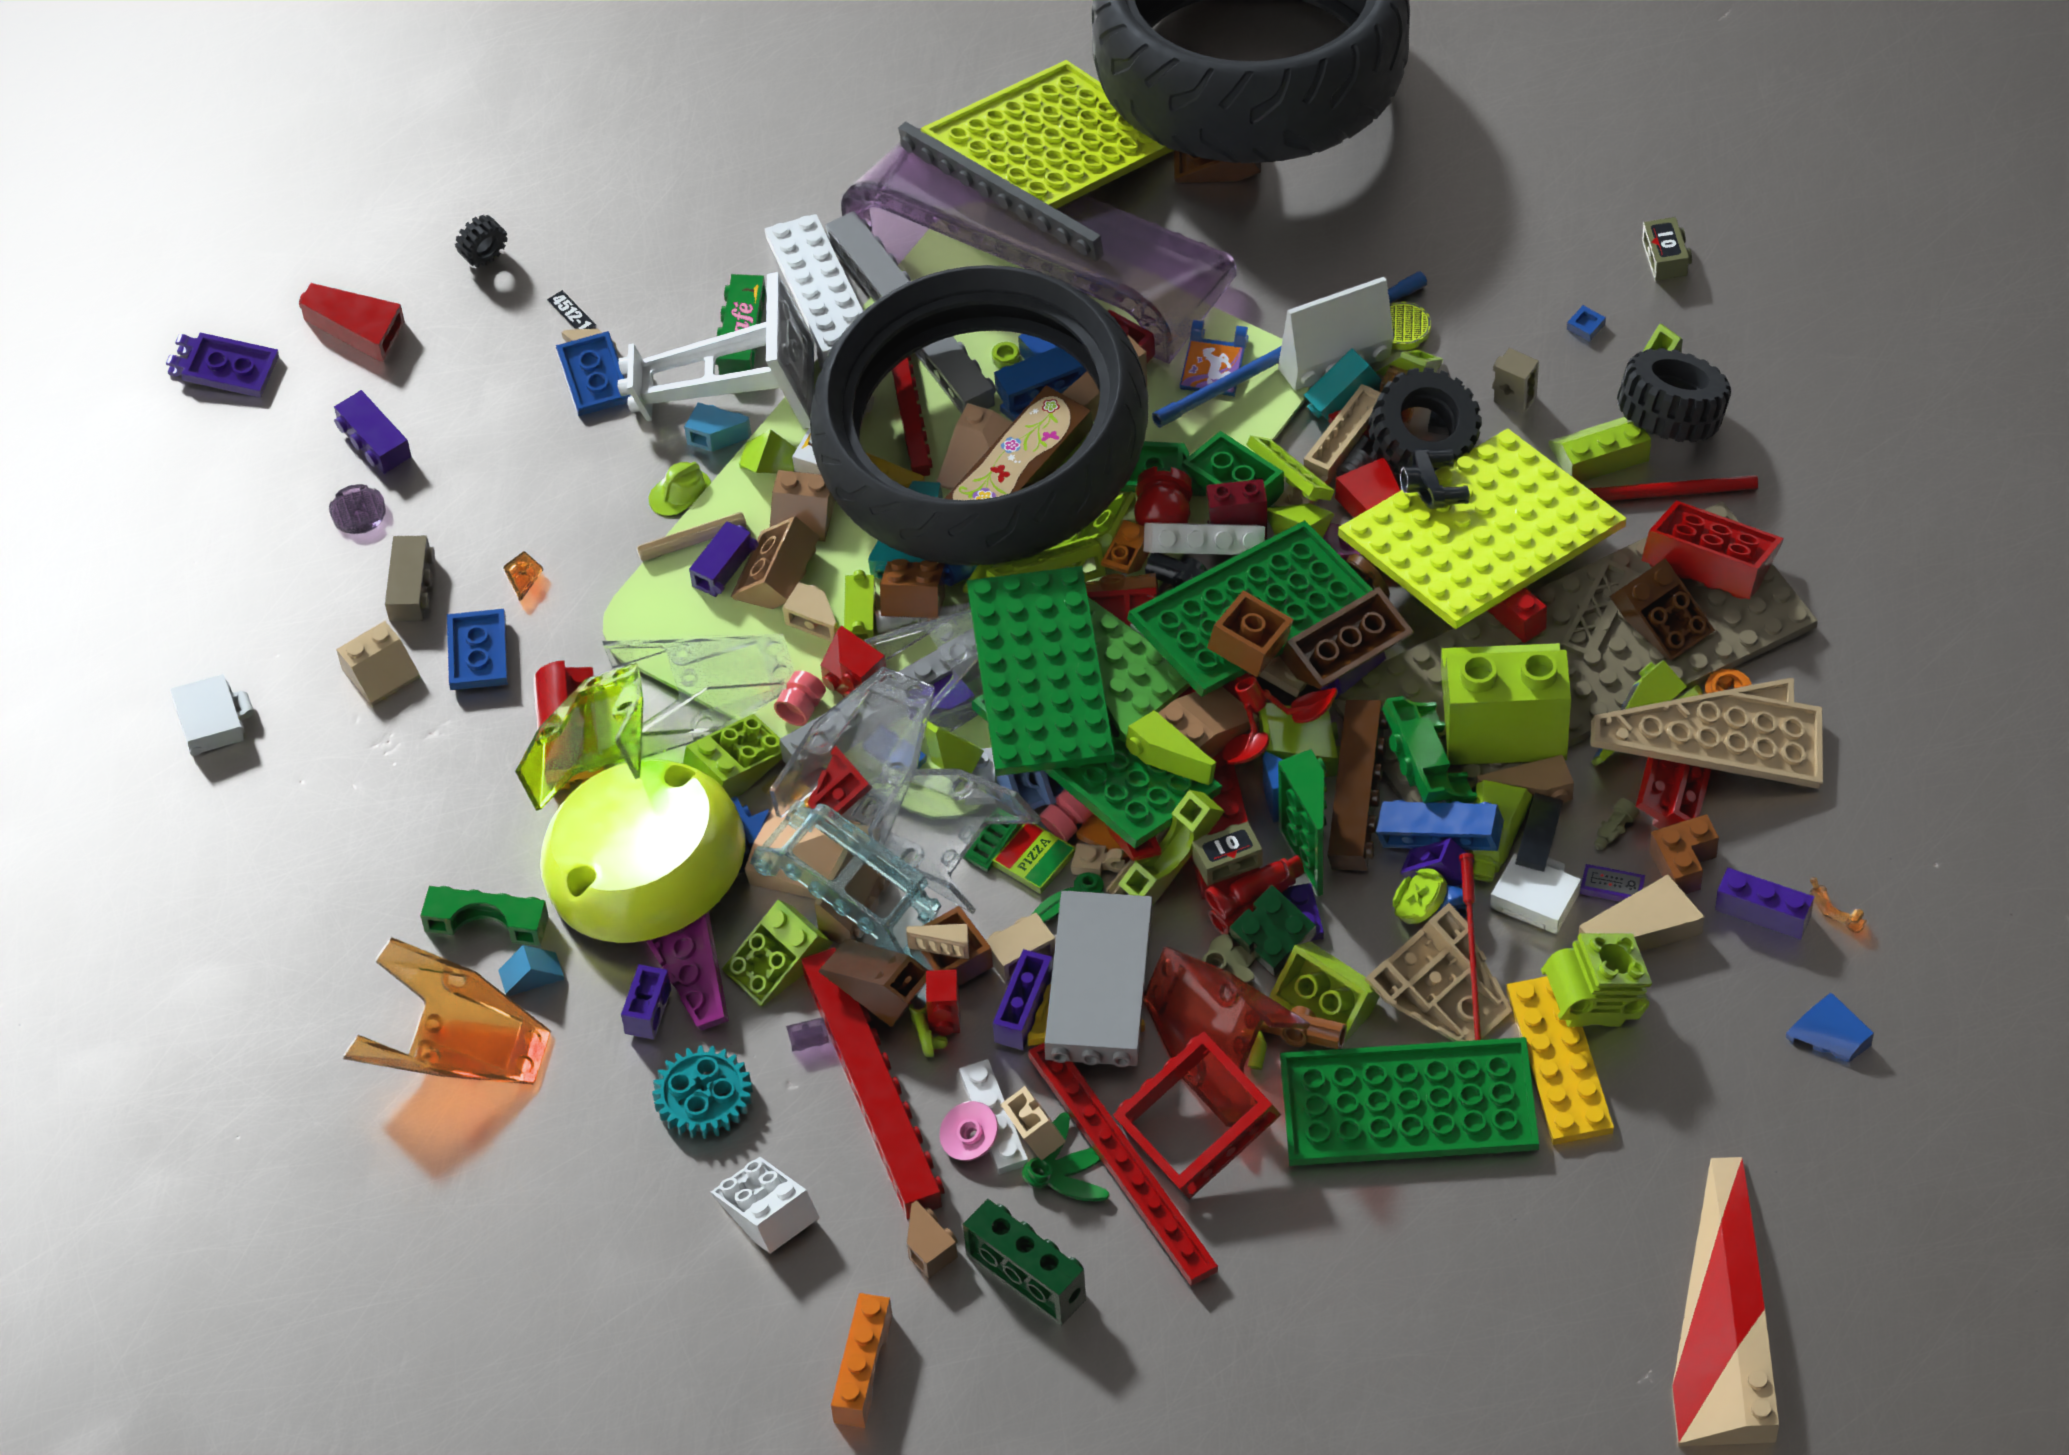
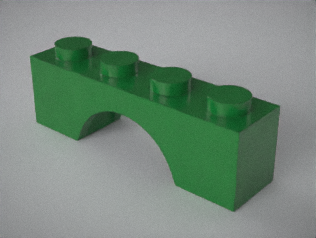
M429 886L420 917L425 932L454 935L468 922L478 919H490L499 922L508 930L512 943L541 946L549 915L545 900H540L536 897L523 898L506 893H483L475 889L467 891L453 889L449 886Z

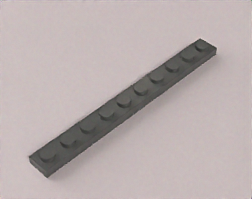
M905 121L898 127L901 139L900 144L908 153L915 154L925 163L932 164L944 174L956 178L964 186H969L978 191L983 197L995 201L1003 209H1008L1017 214L1022 220L1034 224L1042 232H1047L1056 237L1061 243L1075 248L1081 255L1088 256L1095 261L1104 256L1101 235L944 143L920 131V129Z

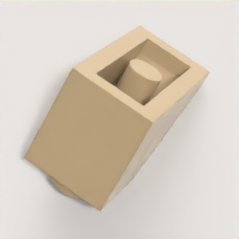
M798 582L783 606L785 624L832 642L837 632V624L825 592L814 585Z

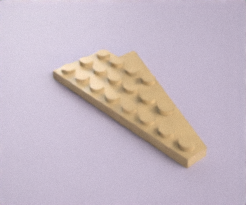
M1794 678L1597 714L1591 720V747L1817 789L1823 783L1822 707L1794 702Z

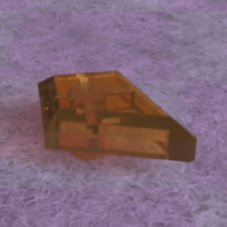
M525 551L503 566V571L519 601L524 598L543 571V567Z

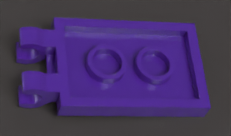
M202 332L199 333L197 338L179 334L175 341V344L179 345L177 353L188 357L185 359L177 355H169L166 365L170 366L167 373L175 377L182 375V381L261 398L279 358L278 349Z

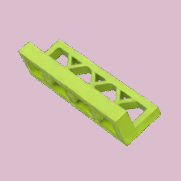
M1086 536L1038 554L988 569L986 574L988 578L1060 569L1065 566H1083L1086 559L1091 557L1095 559L1096 569L1087 573L1084 572L1085 582L1105 576L1106 571L1105 567L1101 566L1103 559L1101 543Z

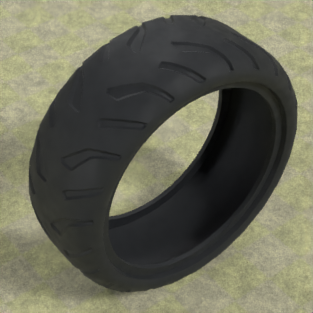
M1093 0L1092 2L1093 58L1099 81L1110 104L1134 129L1169 149L1209 160L1231 163L1285 161L1309 156L1315 152L1320 153L1341 144L1344 139L1352 138L1370 125L1373 119H1377L1391 103L1390 98L1394 97L1404 76L1403 69L1408 61L1409 0H1300L1329 12L1349 28L1331 42L1309 52L1266 61H1234L1201 55L1175 45L1152 29L1171 13L1202 0Z

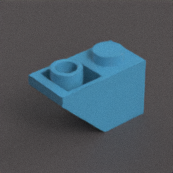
M699 402L684 426L688 445L712 452L747 440L752 435L749 417L738 412L733 413L714 405H706Z

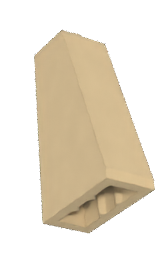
M1666 875L1579 926V934L1633 933L1639 951H1644L1702 934L1705 916L1672 878Z

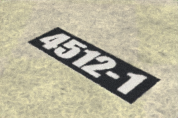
M563 290L547 299L575 329H591L596 326Z

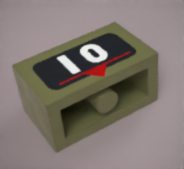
M1676 217L1643 222L1642 242L1655 281L1687 276L1688 264H1692V253L1690 248L1685 247V231L1683 227H1679Z
M1248 821L1239 825H1231L1225 830L1212 835H1204L1192 842L1193 860L1207 886L1263 866V849Z

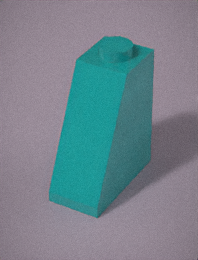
M1351 348L1304 396L1310 402L1307 408L1318 419L1323 415L1328 420L1329 414L1343 409L1361 384L1378 392H1381L1386 384L1371 366Z

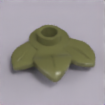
M1229 934L1220 935L1211 941L1209 952L1202 957L1200 971L1206 978L1211 980L1222 979L1231 985L1247 984L1255 978L1253 972L1249 969L1255 961L1254 951L1250 955L1242 946H1233V941ZM1217 965L1219 968H1211V966Z

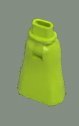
M1482 780V782L1476 785L1475 792L1478 796L1474 804L1481 802L1497 804L1504 819L1498 851L1469 850V853L1474 854V879L1492 882L1495 873L1500 871V866L1504 864L1510 853L1516 835L1532 803L1533 796L1526 788Z

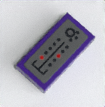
M1586 864L1580 886V894L1621 902L1643 889L1645 875Z

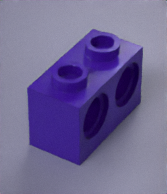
M638 964L621 1013L625 1034L654 1040L672 990L668 970Z

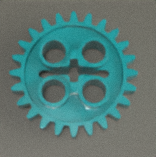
M700 1045L697 1053L694 1054L689 1048H686L687 1056L685 1057L675 1053V1063L666 1060L667 1070H658L659 1079L653 1081L655 1090L652 1091V1095L655 1101V1110L659 1112L661 1121L667 1120L669 1129L677 1126L679 1135L689 1130L691 1138H694L697 1131H701L703 1138H707L708 1131L710 1130L716 1136H719L720 1127L723 1126L726 1130L730 1131L729 1122L740 1123L739 1113H748L746 1104L752 1103L750 1093L753 1092L750 1073L746 1072L744 1062L738 1063L737 1055L734 1054L728 1058L726 1049L716 1054L714 1046H711L708 1052H704L702 1045ZM705 1072H712L709 1075H703ZM680 1087H686L684 1090H677ZM728 1093L726 1096H719L720 1094ZM695 1109H703L699 1112H693Z

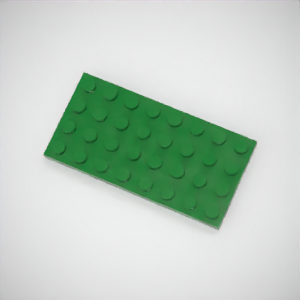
M1304 520L1130 610L1127 619L1190 686L1203 697L1248 673L1246 670L1207 648L1215 623L1243 590L1294 619L1288 641L1373 589ZM1284 646L1280 649V651L1275 655L1274 658L1283 654Z
M1083 566L966 580L995 775L1002 776L1115 761Z
M982 694L972 700L971 709L987 721L984 696ZM1109 721L1115 761L1044 770L1134 849L1171 826L1173 820L1171 813L1189 790L1203 792L1210 799H1213L1221 793L1222 785L1214 778L1210 785H1206L1145 764L1125 746L1126 741L1123 742L1118 738L1119 732L1113 721Z
M1526 1037L1280 1053L1289 1166L1539 1150V1136Z

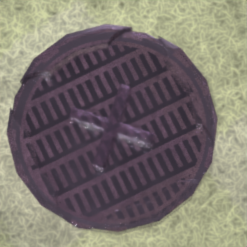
M364 484L349 485L339 490L335 494L336 497L329 504L331 521L337 529L349 534H361L375 529L383 521L386 514L385 501L380 491L375 488L374 490L368 488Z

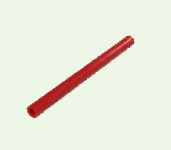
M1757 475L1588 489L1603 501L1755 490L1758 489Z

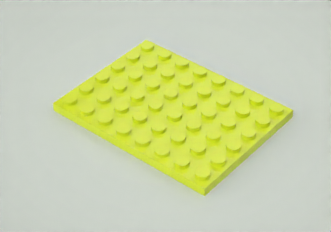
M1068 60L1062 61L932 122L920 130L1055 209L1174 151L1159 144L1128 124L1110 104L1101 83Z
M1507 428L1473 448L1470 453H1464L1457 461L1454 459L1453 467H1441L1435 470L1439 485L1443 487L1468 486L1470 493L1468 504L1445 505L1444 508L1429 509L1417 492L1404 493L1401 490L1338 527V536L1454 629H1457L1626 527L1627 518Z

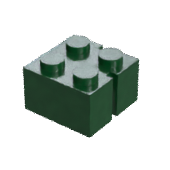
M1271 885L1253 903L1254 911L1252 912L1248 908L1230 926V934L1250 955L1254 951L1255 959L1275 977L1284 968L1294 946L1309 942L1317 932L1316 925Z

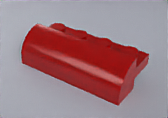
M565 660L544 665L534 676L541 776H545L544 772L571 770V768L600 767L601 757L593 667H565Z
M1648 757L1635 807L1653 817L1652 826L1658 829L1699 817L1711 769Z

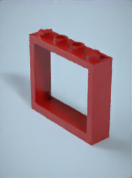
M1203 1031L1199 1036L1193 1037L1187 1043L1186 1048L1176 1057L1170 1058L1160 1072L1153 1078L1147 1079L1136 1094L1130 1099L1124 1100L1113 1116L1190 1200L1274 1123L1281 1114ZM1211 1052L1258 1103L1183 1172L1178 1174L1133 1125V1122Z

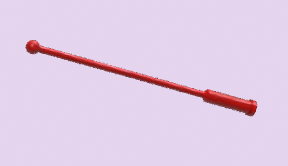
M1463 853L1459 855V861L1461 862L1463 903L1467 905L1475 1040H1481L1473 904L1475 903L1474 854Z

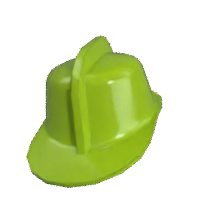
M679 462L668 469L665 478L651 490L648 497L649 506L659 515H677L692 506L711 484V480L706 473L700 470L696 462Z

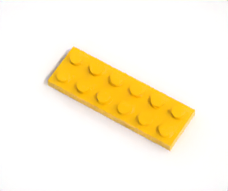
M1544 976L1506 984V992L1519 1035L1527 1039L1530 1071L1552 1145L1613 1134L1614 1126L1583 1027H1568L1565 1020L1559 1019L1560 1009L1548 977Z

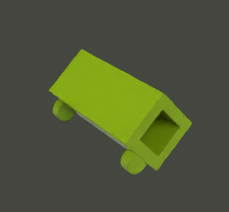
M856 570L854 575H845L844 628L870 646L875 647L874 575H865L863 570Z

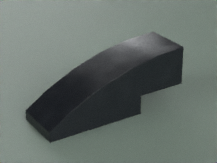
M1538 793L1534 794L1517 854L1516 865L1542 872L1545 871L1564 800Z

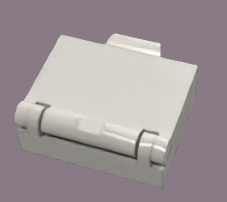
M224 674L170 689L191 756H197L205 751L244 741L243 733H245L242 720L251 717L254 710L248 693L245 691L232 692L229 681H226ZM233 702H239L241 711L236 712Z
M1514 853L1491 893L1490 908L1557 935L1580 893L1581 879L1565 873V863L1549 857L1544 872L1516 865L1517 854Z

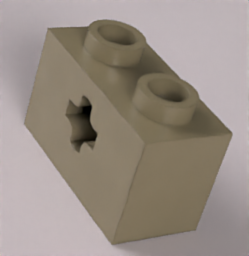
M1508 348L1503 357L1499 356L1493 366V371L1495 372V379L1492 384L1494 402L1524 415L1537 397L1539 360L1512 348Z

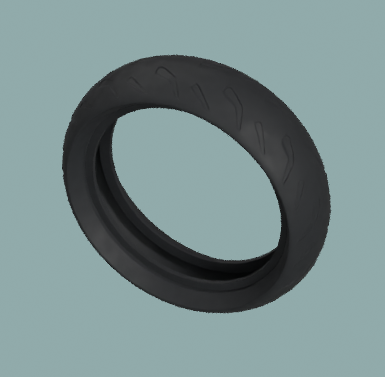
M981 265L947 269L923 276L894 289L870 305L845 329L830 350L816 381L810 417L812 448L820 474L838 505L856 525L885 545L913 557L949 565L974 566L1010 562L1038 554L1070 539L1098 518L1116 499L1120 490L1129 481L1145 441L1148 424V391L1142 366L1128 336L1105 308L1081 290L1047 274L1016 267ZM979 331H1009L1037 337L1065 350L1093 378L1100 392L1099 407L1094 424L1080 448L1066 463L1046 478L1010 494L978 500H952L918 493L902 486L880 471L869 459L859 442L862 417L867 403L886 375L916 351L952 336Z

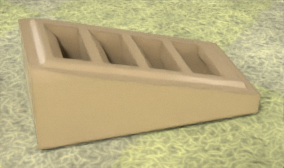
M967 924L906 927L908 948L969 959Z

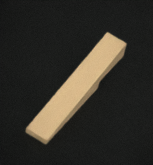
M1361 384L1305 456L1304 466L1327 485L1330 484L1336 475L1337 468L1343 463L1368 427L1370 415L1381 392ZM1289 485L1275 502L1274 507L1307 503L1316 505L1318 500L1311 501L1302 496V490Z

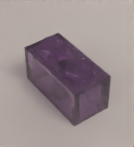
M823 1017L786 1026L792 1052L829 1043Z

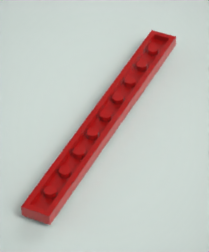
M1045 1042L1028 1050V1058L1189 1285L1192 1286L1217 1273L1218 1265L1073 1062L1058 1063L1053 1060H1045Z

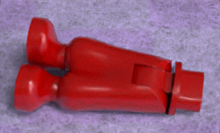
M1295 855L1289 860L1282 858L1235 880L1230 884L1228 894L1215 886L1206 889L1204 895L1212 907V910L1209 911V918L1218 932L1222 935L1229 934L1230 926L1248 908L1253 912V903L1271 885L1281 893L1286 891L1289 886L1292 887L1296 883V878L1304 874L1303 863L1300 857Z

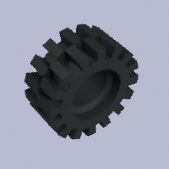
M480 215L479 219L474 217L471 224L469 222L465 224V230L461 228L459 231L461 236L456 237L458 243H455L457 252L470 265L480 267V264L486 266L487 261L493 262V257L495 255L499 257L501 254L499 250H504L506 246L504 243L508 240L506 237L507 232L489 215H486V217Z

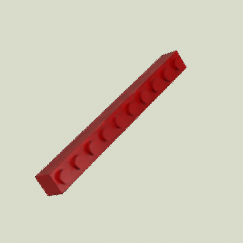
M909 356L892 369V375L911 470L922 476H929L930 468H933L931 457L928 458L927 456L930 454L929 444H925V441H927L926 430L922 431V428L925 427L924 419L919 416V414H922L921 405L916 402L919 401L918 390L914 391L916 380L915 377H911L914 371L913 365L908 362L911 361V356Z

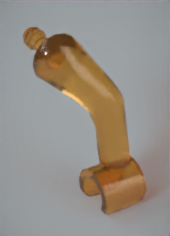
M1812 877L1810 883L1813 888L1809 893L1814 896V902L1825 917L1845 924L1854 933L1861 932L1867 924V920L1862 919L1864 912L1861 909H1855L1852 914L1835 908L1831 903L1827 888L1819 885L1817 878Z

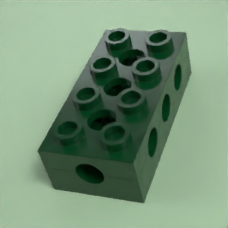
M987 1198L963 1223L966 1255L1061 1326L1086 1301L1085 1276L1082 1264L1076 1258H1068L1061 1253L1057 1245L1051 1240H1044L1038 1236L1027 1222H1019L1012 1217L1010 1211L1004 1205H996Z

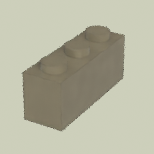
M427 535L393 536L385 607L389 621H423L424 610L429 609L430 598L427 587L432 586V571L429 567L430 564H434L435 550L434 547L429 546Z

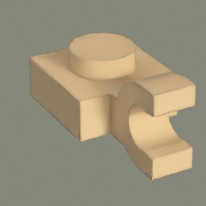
M1077 844L1071 864L1072 874L1080 875L1091 872L1101 877L1103 870L1120 873L1126 865V860H1122L1124 851L1123 849H1111L1107 852L1106 846Z

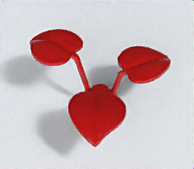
M1254 676L1240 680L1236 684L1235 690L1247 712L1251 732L1250 734L1239 735L1226 744L1222 753L1226 764L1231 765L1242 764L1257 758L1265 751L1269 744V736L1265 732L1257 734L1253 712L1259 716V711L1266 706V699H1269L1285 714L1292 715L1295 723H1307L1318 719L1330 708L1337 695V688L1303 695L1292 702L1291 708H1287L1271 695L1268 689L1262 690Z

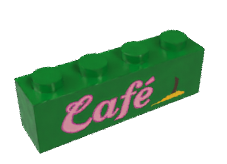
M731 274L730 285H725L724 300L727 303L726 306L721 307V322H723V326L718 327L717 337L762 323L766 299L764 275ZM757 348L718 357L715 360V365H718L719 375L754 369Z

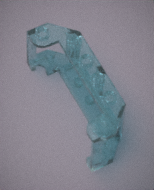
M796 800L790 807L785 819L765 843L755 849L750 864L763 876H775L782 869L787 877L803 884L816 898L825 900L839 915L846 916L855 922L862 932L877 938L874 946L908 954L910 948H908V944L903 949L901 948L893 933L894 926L911 906L918 913L917 919L924 924L934 920L942 907L937 898L931 899L924 890L928 885L924 875L828 805L818 804L814 809L805 807L804 801ZM788 825L796 830L783 847L769 848ZM815 827L854 855L834 880H828L793 854L792 850L808 831L812 832ZM864 863L906 893L886 918H880L845 892L844 888Z

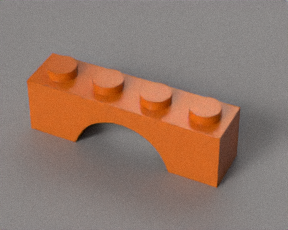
M859 1293L831 1402L833 1421L836 1424L860 1428L866 1427L872 1402L873 1379L881 1346L883 1343L886 1344L893 1317L890 1297Z

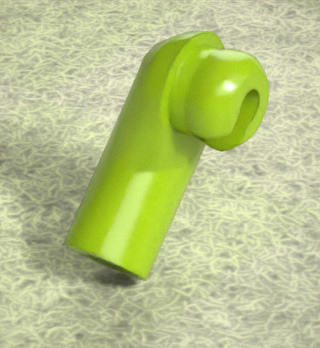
M1246 1029L1242 1042L1244 1045H1251L1247 1067L1262 1070L1267 1050L1265 1038L1262 1031L1255 1029V1031Z

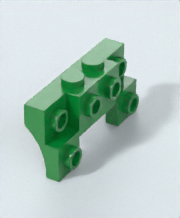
M1404 696L1387 698L1382 710L1392 730V734L1389 737V745L1391 750L1396 753L1400 762L1401 773L1406 776L1410 787H1417L1424 803L1443 800L1446 803L1454 801L1473 803L1478 795L1476 792H1472L1467 781L1468 773L1447 772L1450 762L1437 735L1438 732H1443L1446 724L1440 721L1436 713V702H1413Z

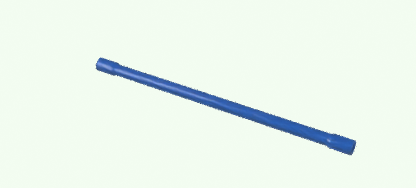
M1418 271L1389 288V303L1427 285L1425 275ZM1281 346L1185 398L1172 402L1153 412L1152 419L1155 425L1161 428L1180 418L1186 412L1278 364Z

